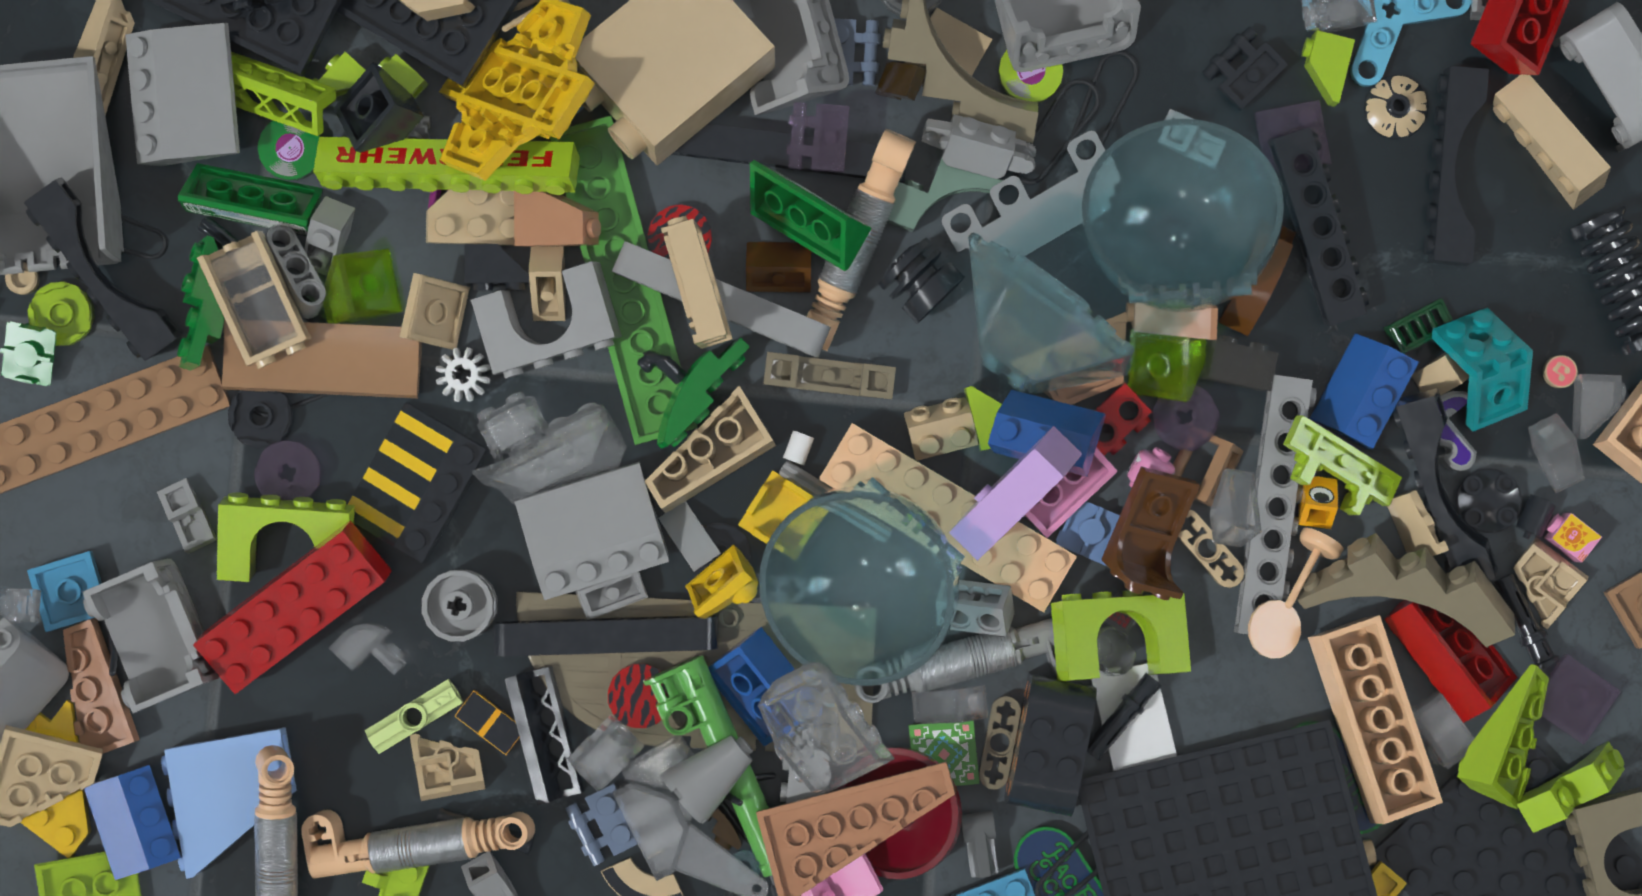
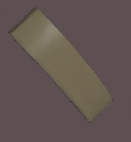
M767 352L763 384L892 400L896 367Z

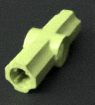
M447 679L364 731L373 748L378 754H381L461 705L463 700L455 685L450 679ZM409 708H416L421 712L422 720L419 725H413L408 722L406 713Z

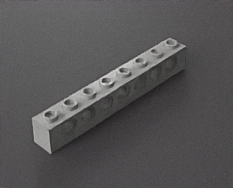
M1280 375L1269 376L1243 561L1244 577L1240 582L1234 632L1248 634V624L1251 614L1256 609L1255 601L1258 596L1265 594L1270 600L1281 601L1288 598L1290 582L1286 581L1285 577L1286 570L1292 567L1294 559V549L1290 548L1291 535L1296 536L1299 518L1294 516L1296 503H1301L1303 485L1290 479L1293 468L1297 463L1294 460L1296 452L1291 449L1288 452L1280 450L1277 441L1281 434H1288L1294 419L1289 420L1285 418L1282 414V407L1287 401L1296 405V416L1303 415L1308 418L1309 407H1314L1316 400V388H1312L1313 380ZM1279 465L1285 467L1288 471V479L1283 484H1278L1273 478V471ZM1273 498H1279L1284 504V510L1279 516H1273L1269 511L1268 506ZM1269 530H1274L1279 535V543L1272 549L1268 548L1264 542V536ZM1270 562L1275 568V574L1272 579L1265 581L1260 576V567L1262 564Z

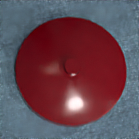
M894 747L877 750L854 763L845 773L837 790L938 764V762L927 754L910 748ZM953 779L955 795L865 853L877 876L887 879L916 877L932 870L949 855L958 839L962 823L960 796Z

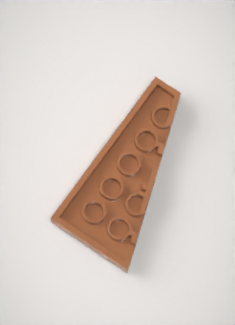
M947 761L757 811L756 815L778 896L802 895L955 795Z

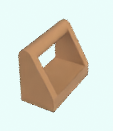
M1191 426L1173 463L1176 471L1174 475L1182 477L1199 438L1218 446L1195 496V500L1217 509L1244 451L1229 441Z

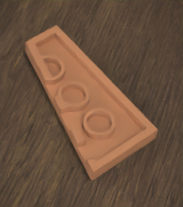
M96 618L64 629L67 669L71 673L73 689H70L71 702H75L77 721L74 722L75 735H79V743L103 749V754L139 741L140 738L130 710L124 704L121 696L122 688L117 674L115 676L109 675L110 654L98 620Z

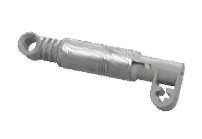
M1052 618L1018 628L1010 626L1007 637L979 633L975 637L951 641L948 644L945 643L938 647L935 646L911 653L905 660H902V665L899 662H894L895 667L887 664V669H884L883 666L866 669L857 675L854 682V690L862 700L869 703H877L883 699L890 698L893 692L895 696L899 695L900 690L903 694L907 693V688L911 692H929V690L932 691V689L945 687L948 684L954 685L957 682L960 683L967 679L970 680V678L973 679L975 676L978 678L979 675L982 677V675L995 673V671L998 672L1001 669L1004 671V669L1021 665L1025 659L1046 654L1050 670L1057 677L1056 659L1052 651H1055ZM869 677H875L880 682L878 692L873 695L865 694L862 688L863 682Z

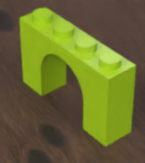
M234 492L228 494L218 504L217 580L250 582L256 573L257 535L259 530L265 525L273 522L293 523L310 536L314 547H316L351 520L354 524L355 505H348L346 501L340 499H330L326 503L313 502V499L309 497H296L291 501L281 500V497L278 495L248 498L246 493Z
M1122 591L1123 597L1112 598V592L1092 593L1093 599L1082 600L1081 594L1062 595V601L1051 603L1057 680L1074 681L1100 678L1097 648L1098 632L1103 622L1115 612L1128 615L1141 627L1146 642L1149 675L1191 672L1184 593L1181 599L1170 597L1169 600H1162L1154 595L1142 596V594L1131 591Z

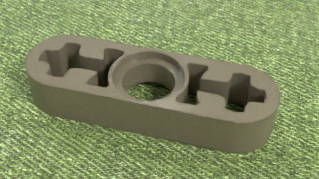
M1007 695L996 698L991 705L979 767L981 783L986 788L993 790L1003 787L1008 780L1021 714L1019 703L1013 697ZM1005 701L1010 702V707L1015 709L1014 715L1009 714L1006 720V725H1013L1012 731L1002 727L993 728L994 721L1001 724L1002 714L997 712V707L1003 706ZM997 733H1003L1009 739L1008 747L1001 752L993 750L990 745L992 736ZM988 753L999 758L1007 757L1005 763L998 762L997 769L1003 775L1002 778H996L995 783H990L989 777L984 775L985 770H991L993 765V759L986 760Z

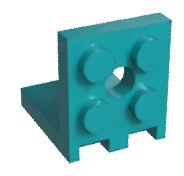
M1488 307L1433 328L1432 339L1469 375L1465 424L1472 431L1528 409L1533 350Z

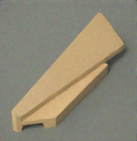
M96 0L73 58L88 56L95 58L105 115L127 49L125 35L132 33L135 24L131 13L125 10L121 0Z

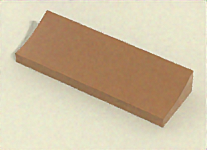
M224 319L222 388L224 390L418 399L422 342L401 338L400 332L402 327L304 322L308 333L312 337V339L304 342L306 348L291 355H288L286 350L274 355L275 362L258 369L256 364L246 366ZM241 319L254 349L295 331L292 322Z

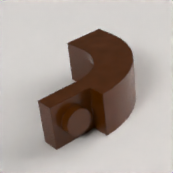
M1269 219L1265 220L1248 263L1226 301L1219 323L1246 336L1250 334L1286 265L1293 247L1292 242L1295 231Z

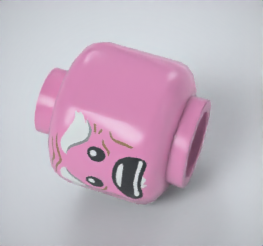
M1154 447L1153 451L1146 449L1139 451L1127 471V476L1130 480L1129 486L1132 488L1141 466L1174 475L1176 472L1175 467L1169 461L1171 455L1157 447Z

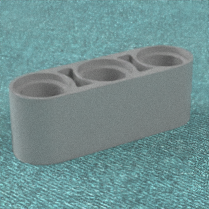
M280 224L274 225L267 232V244L301 318H314L318 315L326 295L325 287L292 228ZM273 241H281L286 247H277L273 244ZM288 268H295V269H297L301 274H299V275L291 274L287 269H288ZM302 296H311L316 302H307Z

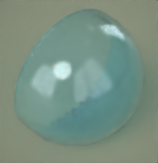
M1171 119L1151 123L1137 128L1118 139L1100 156L1087 178L1082 198V221L1085 239L1089 251L1101 272L1109 282L1121 291V294L1129 297V303H1141L1158 310L1171 312L1205 310L1218 306L1235 296L1251 295V285H1257V278L1264 271L1276 250L1281 234L1284 213L1283 194L1278 176L1267 157L1259 148L1244 136L1225 126L1195 119Z
M872 477L866 485L860 481L856 486L832 489L816 495L793 510L779 524L766 545L760 566L759 586L762 606L768 623L779 642L806 668L827 679L844 684L859 686L881 685L904 678L915 672L934 655L943 643L957 612L960 586L959 574L963 570L959 564L965 556L949 543L943 530L923 508L906 497L887 490Z

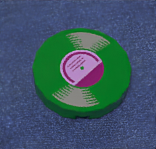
M272 121L268 123L260 135L258 142L259 159L265 169L277 178L288 181L302 180L314 173L318 141L321 136Z

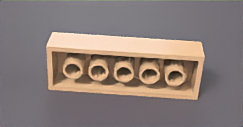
M1380 615L1364 617L1308 637L1370 823L1386 824L1443 803Z

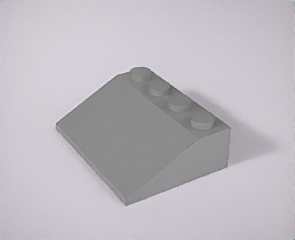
M228 23L152 29L126 34L137 164L167 166L240 153Z
M639 462L515 500L533 568L544 600L669 562L668 549Z

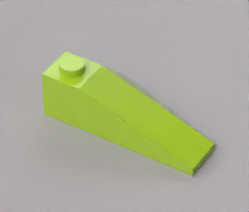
M1530 664L1468 746L1465 757L1461 759L1458 768L1459 773L1457 777L1470 789L1515 809H1518L1517 803L1523 797L1529 780L1531 768L1525 766L1529 748L1535 749L1537 738H1534V721L1539 720L1542 716L1549 678L1537 665Z

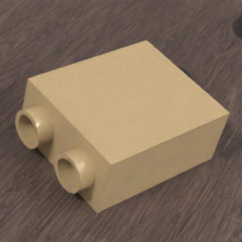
M629 0L581 41L575 57L577 73L588 76L595 83L582 106L591 112L599 104H602L616 120L608 128V132L619 148L631 159H634L644 151L658 166L775 68V46L733 0Z

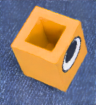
M1314 476L1310 485H1303L1302 500L1298 504L1299 525L1331 529L1338 510L1337 479Z

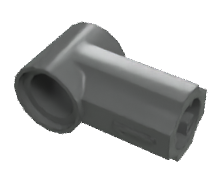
M992 810L962 814L961 830L963 842L967 846L971 878H982L999 874L994 844L996 831Z

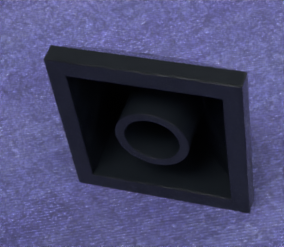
M374 62L333 108L354 150L359 153L404 140L424 117L413 95Z

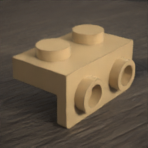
M965 397L949 398L943 403L928 407L918 406L904 413L916 461L979 445L972 413Z

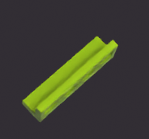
M231 52L236 107L316 136L324 132L323 109L336 100V88ZM245 90L254 91L261 103L254 102ZM272 99L280 100L288 113L280 111ZM299 108L312 112V122L305 119Z

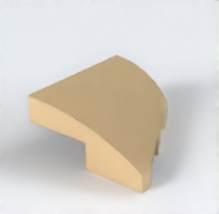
M1416 490L1406 491L1393 497L1390 506L1387 507L1407 553L1426 547L1431 555L1434 556L1449 550L1445 541L1439 543L1435 534V523Z
M1537 537L1531 542L1513 567L1518 579L1523 582L1527 590L1526 594L1530 602L1534 603L1541 617L1542 626L1546 629L1563 612L1568 602L1586 583L1589 577Z
M419 734L410 735L421 801L485 789L479 750L468 747L457 748L451 743L442 740L438 743L423 739Z

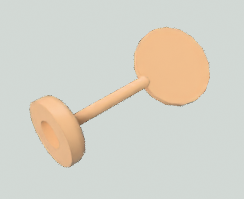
M1303 528L1300 533V542L1312 553L1286 602L1281 600L1266 601L1259 605L1251 614L1248 624V637L1252 647L1262 656L1271 659L1282 658L1291 653L1296 647L1301 635V621L1297 611L1292 606L1318 557L1338 559L1344 550L1340 543L1320 531Z

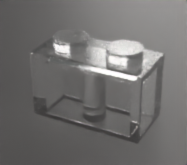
M1434 691L1411 709L1421 738L1428 747L1425 749L1428 758L1435 766L1440 764L1442 767L1449 769L1465 757L1468 746L1475 738L1443 694Z

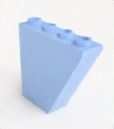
M286 727L164 749L165 756L161 757V765L164 775L169 776L170 788H167V800L169 806L174 807L176 820L172 821V829L175 839L180 841L181 852L179 853L181 858L178 859L180 870L185 871L186 879L193 878L201 873L254 827L255 808L259 805L260 800L258 770L255 764L256 756L264 747L275 745L283 748L291 759ZM276 760L271 762L268 766V771H275L280 768L282 761ZM294 774L291 778L292 794L297 791Z

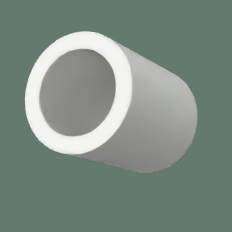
M793 430L783 458L805 465L814 438Z

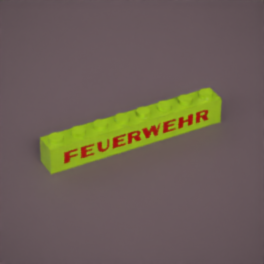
M319 137L313 170L321 186L332 190H338L342 187H356L361 190L388 188L393 191L420 189L426 192H434L437 189H450L459 193L468 192L469 190H483L488 193L516 191L520 194L548 192L554 195H561L565 192L575 193L580 157L574 142L528 141L519 145L494 173L484 181L451 168L440 160L448 139H404L359 153L354 150L348 137Z

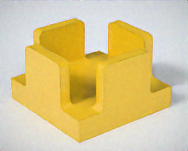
M772 471L738 525L793 560L827 505L789 480L781 477L775 471Z

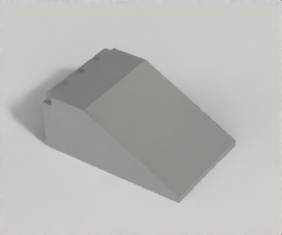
M88 56L0 65V275L24 273V261H27L29 272L56 270V258H60L61 269H68L66 263L69 261L61 251L57 253L49 245L46 239L48 236L47 232L41 225L36 226L26 214L28 208L24 204L34 194L55 179L61 177L82 203L84 235L91 255L97 265H110L122 262L121 252H124L121 203L95 58Z

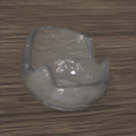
M1113 626L1100 627L1097 637L1099 672L1104 676L1125 675L1132 669L1136 658V651L1130 648L1127 642L1129 636Z

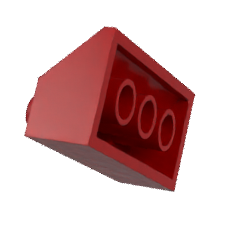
M1403 600L1384 619L1393 634L1399 638L1409 651L1412 659L1422 668L1432 685L1438 689L1452 711L1458 715L1463 723L1491 709L1517 678L1493 645L1485 647L1469 629L1452 617L1431 607Z

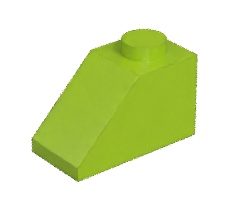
M1317 30L1311 38L1307 37L1302 50V56L1306 57L1304 67L1327 105L1334 107L1340 103L1355 39Z
M972 386L966 387L964 392L972 413L979 450L991 449L988 445V440L996 414L1002 404Z

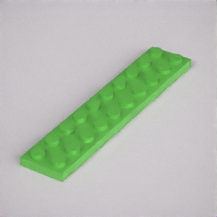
M607 116L571 126L563 133L560 139L550 136L551 142H574L580 157L575 193L565 192L566 197L599 213V221L601 223L599 245L580 246L585 263L594 261L601 264L622 337L614 339V346L608 347L633 440L635 445L658 439L664 411L678 385L674 384L656 366L652 372L646 373L637 364L638 359L644 355L643 352L653 350L670 356L680 367L681 364L661 293L612 272L624 241L648 251L649 248L622 151L608 132V128L614 124L612 116ZM692 422L685 431L696 429L698 426Z

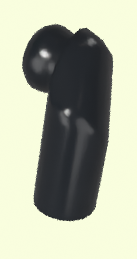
M653 350L643 352L644 355L637 361V364L646 373L652 372L656 366L674 384L681 382L687 374L670 356Z

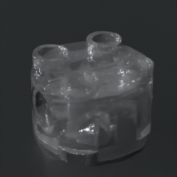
M522 391L517 392L505 400L507 404L496 410L494 407H490L478 413L477 418L479 422L477 428L484 437L495 462L504 461L502 455L507 453L512 459L528 452L545 441L542 436L543 434L549 437L552 434V430L542 416L535 397H525Z
M609 715L592 735L588 736L576 748L567 760L599 792L628 765L627 763L630 761V758H634L643 749L644 745L617 718L615 719L612 715Z

